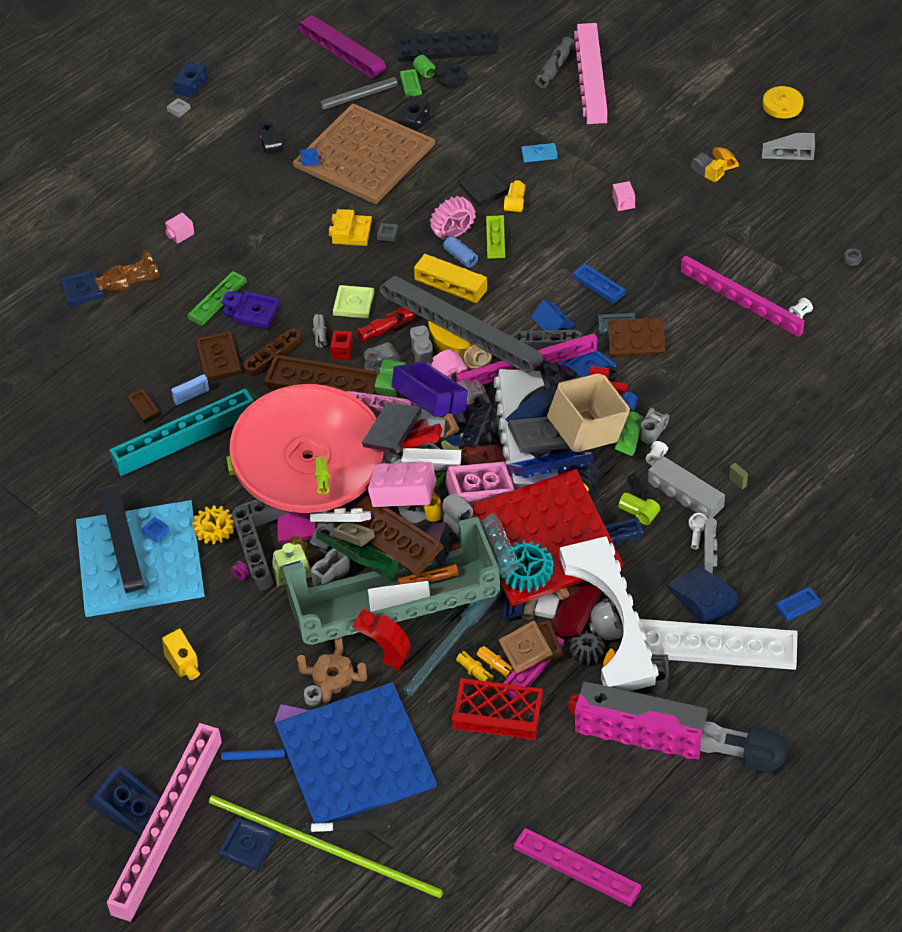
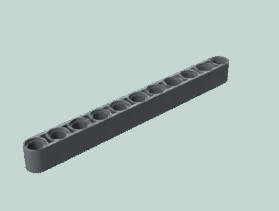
M397 276L391 277L380 286V291L385 298L526 373H531L544 360L542 354L535 348Z

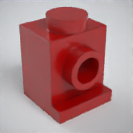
M333 332L331 342L332 359L350 360L353 344L352 332Z

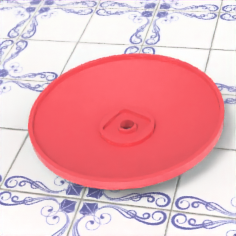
M317 384L288 386L260 397L241 414L230 438L232 468L242 486L255 498L269 506L297 513L331 510L359 497L369 487L375 464L383 463L385 451L365 448L362 445L363 439L377 419L367 405L343 390ZM310 454L313 457L310 459H305L303 456ZM321 456V462H323V456L327 458V470L330 472V478L328 479L330 491L327 494H323V488H321L322 494L317 492V480L314 477V473L316 471L315 458Z

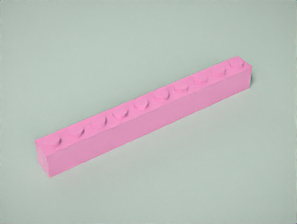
M199 723L107 901L112 916L130 922L134 917L222 743L218 728Z

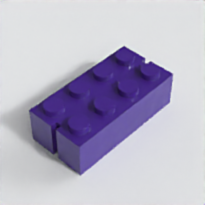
M425 361L411 363V365L394 366L391 387L397 390L399 394L407 397L411 402L420 406L421 409L426 410L434 417H442V415L447 414L455 415L458 412L465 411L468 390Z

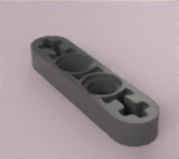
M578 330L517 331L511 336L535 349H543L573 340L574 338H580L582 334ZM536 338L542 339L540 341H533ZM553 338H560L558 341H552Z

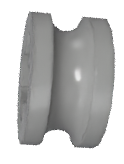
M312 685L304 690V699L307 705L318 706L321 704L322 695L320 687Z

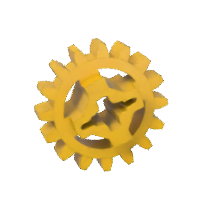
M213 505L210 510L208 507H205V512L198 511L199 516H194L195 522H192L194 534L198 536L199 541L204 539L206 544L209 541L215 544L216 540L222 543V538L229 539V534L234 533L235 522L233 516L230 514L229 509L224 511L223 506L216 509V506Z

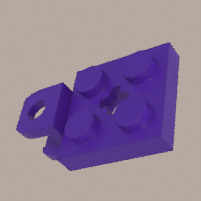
M228 291L222 299V304L225 306L223 314L233 317L234 322L268 329L280 305V300L245 291L244 296L241 293Z

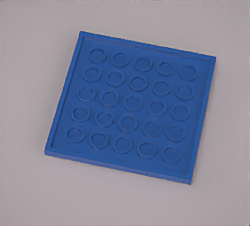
M393 682L275 722L314 824L336 823L437 787V782Z

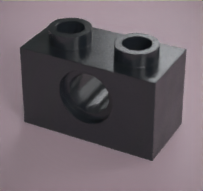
M409 96L396 116L397 123L418 131L422 127L425 118H428L430 114L428 100Z

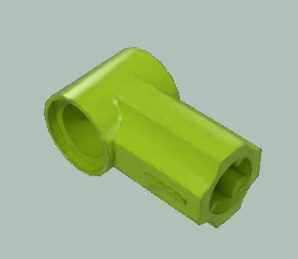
M628 492L622 495L619 502V508L635 515L636 518L638 517L640 523L644 525H649L661 510L656 501L652 499L644 501Z

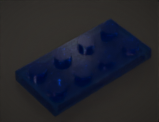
M568 451L506 464L507 471L514 473L515 476L522 475L523 478L533 477L534 473L537 472L548 474L552 473V469L568 470L571 465L576 467L586 466L587 462L594 461L593 453Z

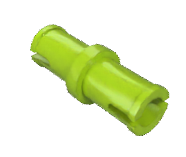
M321 456L315 458L316 471L314 473V477L317 480V492L322 494L321 488H323V494H327L330 491L328 482L330 472L327 470V458L323 456V462H321Z

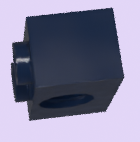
M188 61L172 81L174 93L192 99L208 79L206 66Z

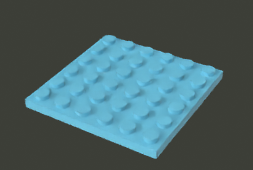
M191 500L125 511L145 589L125 594L106 515L76 519L86 617L205 597L197 536L194 534L192 522L195 521ZM153 517L167 524L170 529L157 543L143 535L141 531Z

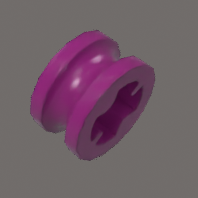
M237 561L235 566L230 568L232 574L239 580H244L246 578L245 575L250 574L248 566L241 561Z

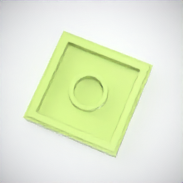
M339 285L333 308V316L369 318L375 293L374 288Z

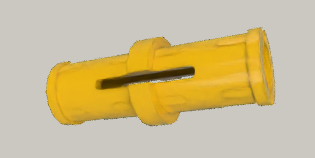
M466 651L457 656L456 661L468 670L470 676L476 677L479 681H493L494 676L482 667V663L475 661L469 656Z

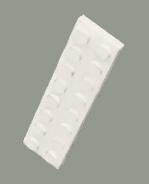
M639 619L638 626L644 630L646 637L644 642L646 647H650L652 657H664L665 654H668V660L796 670L797 631Z

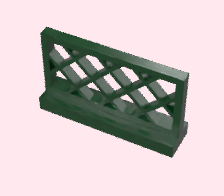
M320 532L317 533V539L353 561L365 565L384 578L393 580L399 565L398 560L369 543L358 546L337 537Z

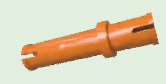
M456 564L421 572L418 576L413 574L398 577L397 581L398 585L423 581L431 583L458 577L459 573Z

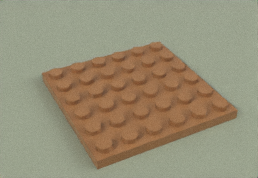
M352 104L307 148H317L319 164L302 166L300 154L293 161V165L297 169L377 204L435 145V139Z

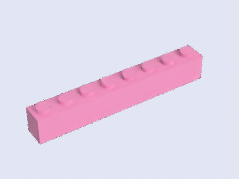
M597 23L577 24V31H574V40L576 41V51H579L577 52V62H580L578 63V73H581L579 74V84H583L580 85V94L584 95L581 96L582 106H585L583 107V117H586L587 124L607 123V104Z

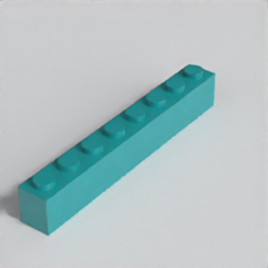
M245 388L109 449L113 465L119 475L123 476L236 424L241 414L254 400Z

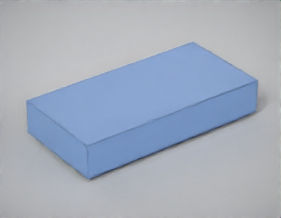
M205 374L171 389L173 401L176 405H179L209 391V385Z

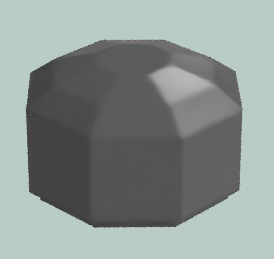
M848 249L844 253V261L850 266L858 265L862 260L861 252L857 249Z

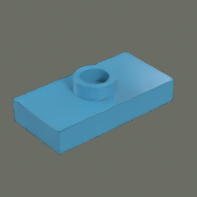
M555 143L521 147L524 162L557 159Z

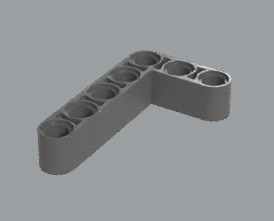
M255 499L237 506L233 510L232 516L253 580L258 589L267 590L271 588L274 581L256 527L278 519L289 511L277 509Z

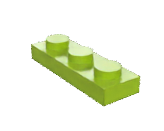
M504 215L486 216L487 258H505Z

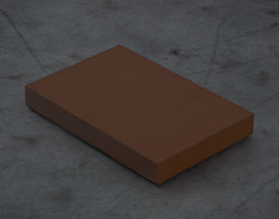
M231 331L196 338L203 372L208 382L242 374Z

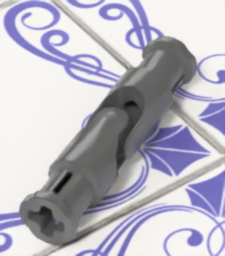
M570 37L562 39L561 44L556 47L551 57L541 69L540 75L536 77L535 83L537 86L547 88L549 81L554 78L569 56V51L574 48L575 42Z

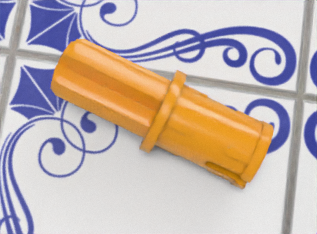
M485 646L478 650L477 656L489 664L491 669H495L504 675L505 678H508L509 673L511 674L514 671L511 665L502 660V656H497Z

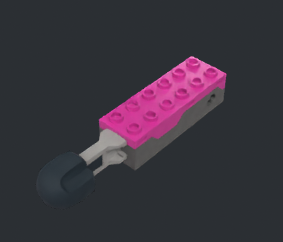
M585 681L583 682L581 692L570 696L568 710L575 718V732H579L582 735H593L604 740H615L626 745L632 744L641 746L644 749L659 750L666 754L681 755L687 759L694 758L699 760L701 751L706 753H724L742 757L744 767L759 771H773L781 767L787 757L786 741L779 733L757 726L751 727L748 733L722 728L713 722L707 721V708Z

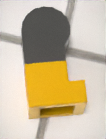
M700 153L690 163L691 168L696 173L715 183L725 172V161L721 159L716 161L709 158L705 153Z

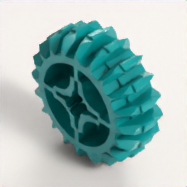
M523 540L522 544L519 545L515 541L514 547L509 545L507 551H503L502 557L499 559L501 578L505 579L506 585L511 584L513 590L519 587L520 592L523 589H527L529 593L531 588L537 591L539 585L544 587L546 581L549 582L553 574L552 567L554 562L551 560V553H547L546 547L541 548L540 542L537 545H533L532 540L529 544H526Z

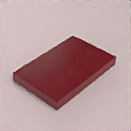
M595 585L570 587L568 590L570 596L562 601L551 622L555 635L558 637L580 635L591 615L592 609L603 592Z

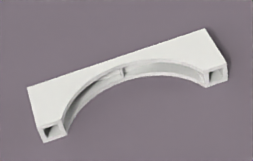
M499 369L498 376L494 378V388H497L495 399L496 402H499L497 415L500 416L499 430H502L501 444H504L502 456L506 458L505 465L514 490L557 476L558 472L537 460L530 452L520 453L508 428V422L505 420L531 396L544 391L545 386L541 372L532 371L531 373H526L522 370Z
M606 536L561 547L560 561L565 575L586 580L602 590L614 603L622 621L623 639L613 659L601 670L603 686L633 691L655 685L658 669L656 664L651 662L652 653L650 647L645 645L646 637L644 630L638 626L639 616L637 611L633 612V600L631 594L626 592L627 583L625 578L620 575V563L614 559L615 550L613 544H609Z

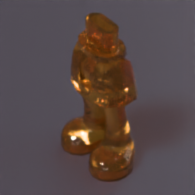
M149 250L142 252L140 262L128 266H114L106 270L102 277L96 278L95 282L99 290L105 288L108 290L128 289V284L132 282L154 280L160 278V275Z

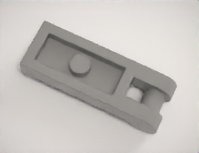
M708 518L705 521L704 569L713 574V566H717V554H713V550H717V539H715L717 521L714 518Z

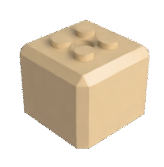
M598 373L559 383L547 417L573 452H581L617 442L630 408L606 376Z

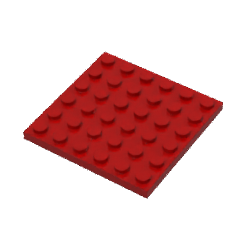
M577 469L470 505L473 509L472 518L478 516L498 568L500 566L499 559L502 557L503 551H507L509 545L514 547L515 541L519 545L522 544L523 540L526 544H529L532 540L533 545H537L540 542L541 548L546 547L547 553H551V560L554 562L552 567L553 574L549 582L546 581L544 587L539 585L537 591L531 588L529 593L527 589H523L520 592L519 587L513 590L511 584L506 585L505 579L501 578L499 571L500 584L511 607L586 581L581 578L565 575L560 561L561 547L606 536L609 544H613ZM614 546V559L618 560L620 567L623 568V562Z

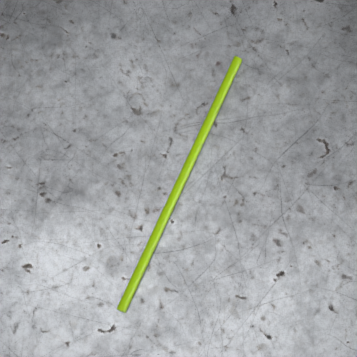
M214 795L209 799L210 804L435 897L441 898L443 895V890Z

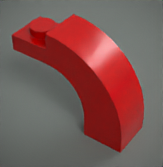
M362 608L352 628L378 642L384 650L381 662L399 671L411 648L406 633L387 616L382 614L380 618Z

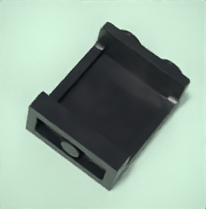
M447 522L416 526L441 542L444 546L434 558L440 565H444L456 537Z

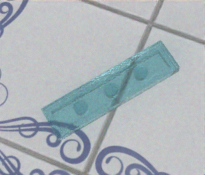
M493 512L483 519L480 524L498 565L499 573L503 578H506L521 566L498 516Z

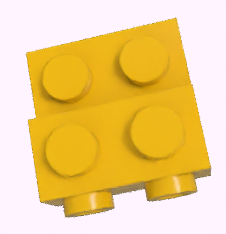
M337 209L336 214H332V224L334 225L329 227V236H332V243L367 246L372 216L355 215L354 210Z

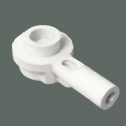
M695 513L689 519V526L693 530L692 549H699L701 532L705 530L707 517L702 513Z

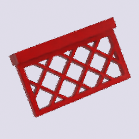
M461 678L455 711L452 716L453 729L536 740L543 689ZM464 685L473 686L477 691L467 696L464 693ZM488 688L494 689L497 692L490 699L483 693ZM508 691H514L517 697L509 702L504 694ZM480 694L485 702L476 707L471 700ZM528 694H537V700L529 705L524 697ZM501 697L505 705L496 710L492 702ZM521 700L526 708L517 713L512 705ZM467 702L473 708L469 713H460V707ZM489 705L494 713L489 716H483L480 710ZM509 708L514 716L505 719L500 713ZM530 710L534 715L533 722L524 721L521 716Z

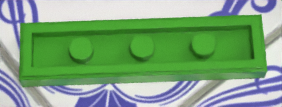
M232 271L188 314V319L203 326L223 306L222 299L225 293L228 291L238 292L247 283V279Z

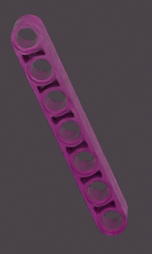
M310 15L298 23V29L304 36L368 77L374 78L386 69V65L380 57L317 17Z

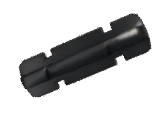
M636 473L629 474L627 481L632 486L637 497L644 501L652 499L642 481L639 480Z

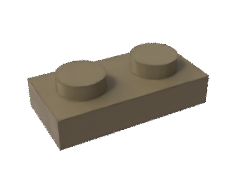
M344 522L333 529L334 537L358 546L366 545L375 537L374 530L352 522Z

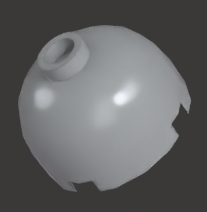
M608 598L594 606L590 615L591 622L588 625L592 633L595 631L602 639L612 641L623 637V627L617 613L612 610L613 605Z

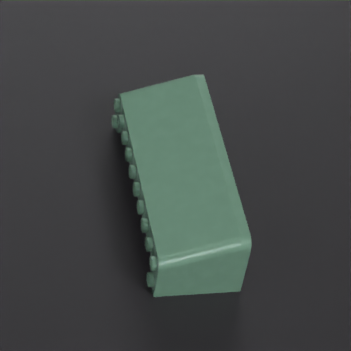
M478 516L458 521L461 549L450 551L444 565H440L436 559H433L422 571L426 572L456 564L459 576L429 583L431 588L429 597L371 612L368 589L398 585V577L413 575V573L401 565H398L393 580L386 579L372 571L311 588L307 586L302 562L284 566L283 572L288 598L303 642L314 645L359 632L352 628L362 608L380 618L383 614L396 623L496 596L500 591L499 568Z

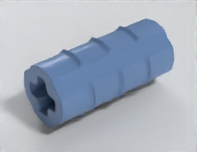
M450 236L445 240L443 244L444 249L453 255L455 259L459 260L461 264L471 268L477 263L478 255L469 249L467 245L463 244L461 240L454 236Z

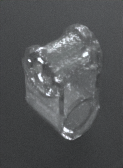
M389 342L364 352V358L366 359L365 370L378 372L384 359L400 361V355Z
M475 379L458 382L459 385L468 390L466 404H473L475 402L474 399L485 392L484 386Z

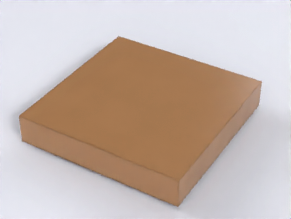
M535 621L499 639L516 674L553 654Z

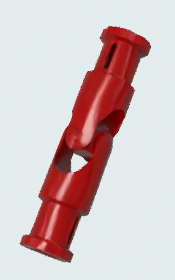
M404 307L387 314L384 319H376L364 328H357V336L364 344L368 339L374 336L379 337L389 329L400 327L412 321L418 315ZM392 314H398L400 316L401 322L398 325V319Z

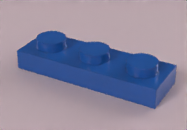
M586 264L573 273L575 280L612 304L625 295L624 288Z

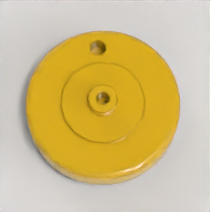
M774 87L769 89L763 96L764 110L776 118H791L798 115L803 109V96L799 91L791 87Z

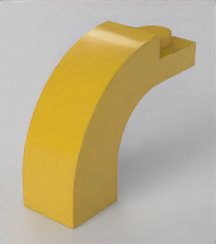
M428 321L429 336L433 347L439 353L445 350L457 351L463 360L466 350L473 346V344Z

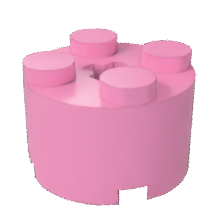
M445 350L432 358L434 361L431 366L455 382L457 374L469 371L457 351Z

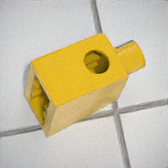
M179 628L163 637L164 655L179 677L187 675L189 680L196 679L200 675L197 669V656L181 629Z

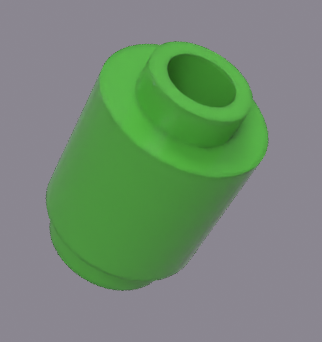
M425 55L416 57L413 62V67L423 77L431 78L435 74V65Z

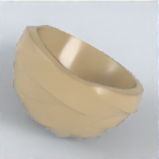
M473 345L466 350L463 358L468 369L473 370L490 365L493 355Z

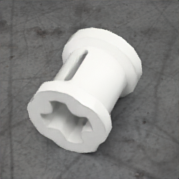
M801 298L796 306L789 308L790 313L801 319L803 315L813 310L811 302L806 298Z
M660 441L653 442L651 452L646 456L647 463L652 466L668 450L667 445Z

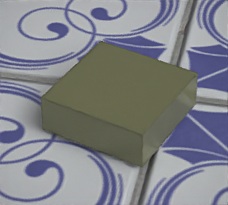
M734 463L730 466L729 479L739 488L744 489L747 487L748 473L737 463Z

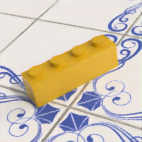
M424 254L414 267L415 280L474 303H478L487 291V277Z

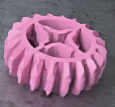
M459 196L455 198L450 197L449 200L445 199V202L440 204L438 208H435V212L431 214V229L442 240L450 236H460L462 233H466L467 229L471 228L470 224L474 223L473 219L476 217V211L471 202L466 198Z

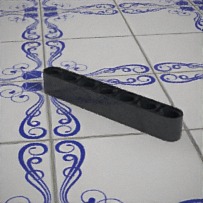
M118 483L99 487L125 594L145 589Z

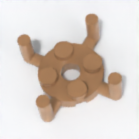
M342 637L334 639V654L321 655L314 667L306 666L304 655L297 657L299 672L313 676L314 683L321 688L322 701L326 704L330 702L332 693L340 692L344 687L350 686L352 681L364 682L367 680L366 665L364 663L358 664V673L353 672L350 659L342 656ZM331 671L338 672V674L334 677L328 675V673Z

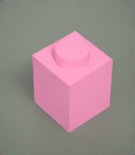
M630 181L613 184V199L618 211L635 208V194Z
M180 213L165 222L168 238L173 239L177 244L195 234L192 221L184 213Z

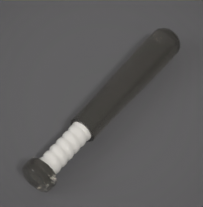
M391 818L344 820L314 824L311 821L306 822V834L308 835L316 831L372 832L390 831L392 829Z

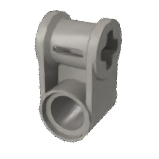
M650 408L646 417L641 422L640 440L646 444L655 442L666 428L670 417L669 414H661L656 412L654 408Z

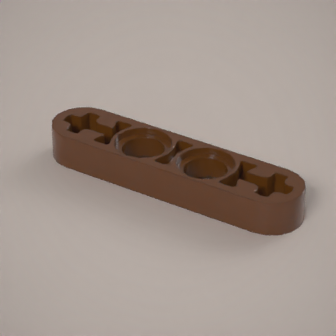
M297 329L287 330L244 362L246 375L256 376L271 366L275 354L284 356L297 347L302 341L300 331ZM278 345L284 346L283 349H275ZM264 355L271 356L269 359H262Z

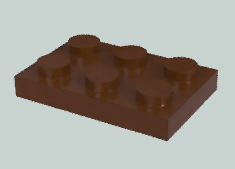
M663 318L608 320L610 357L665 354Z

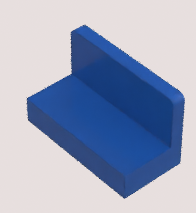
M546 300L540 303L531 316L543 330H561V328L571 330L574 326L570 319L554 303Z

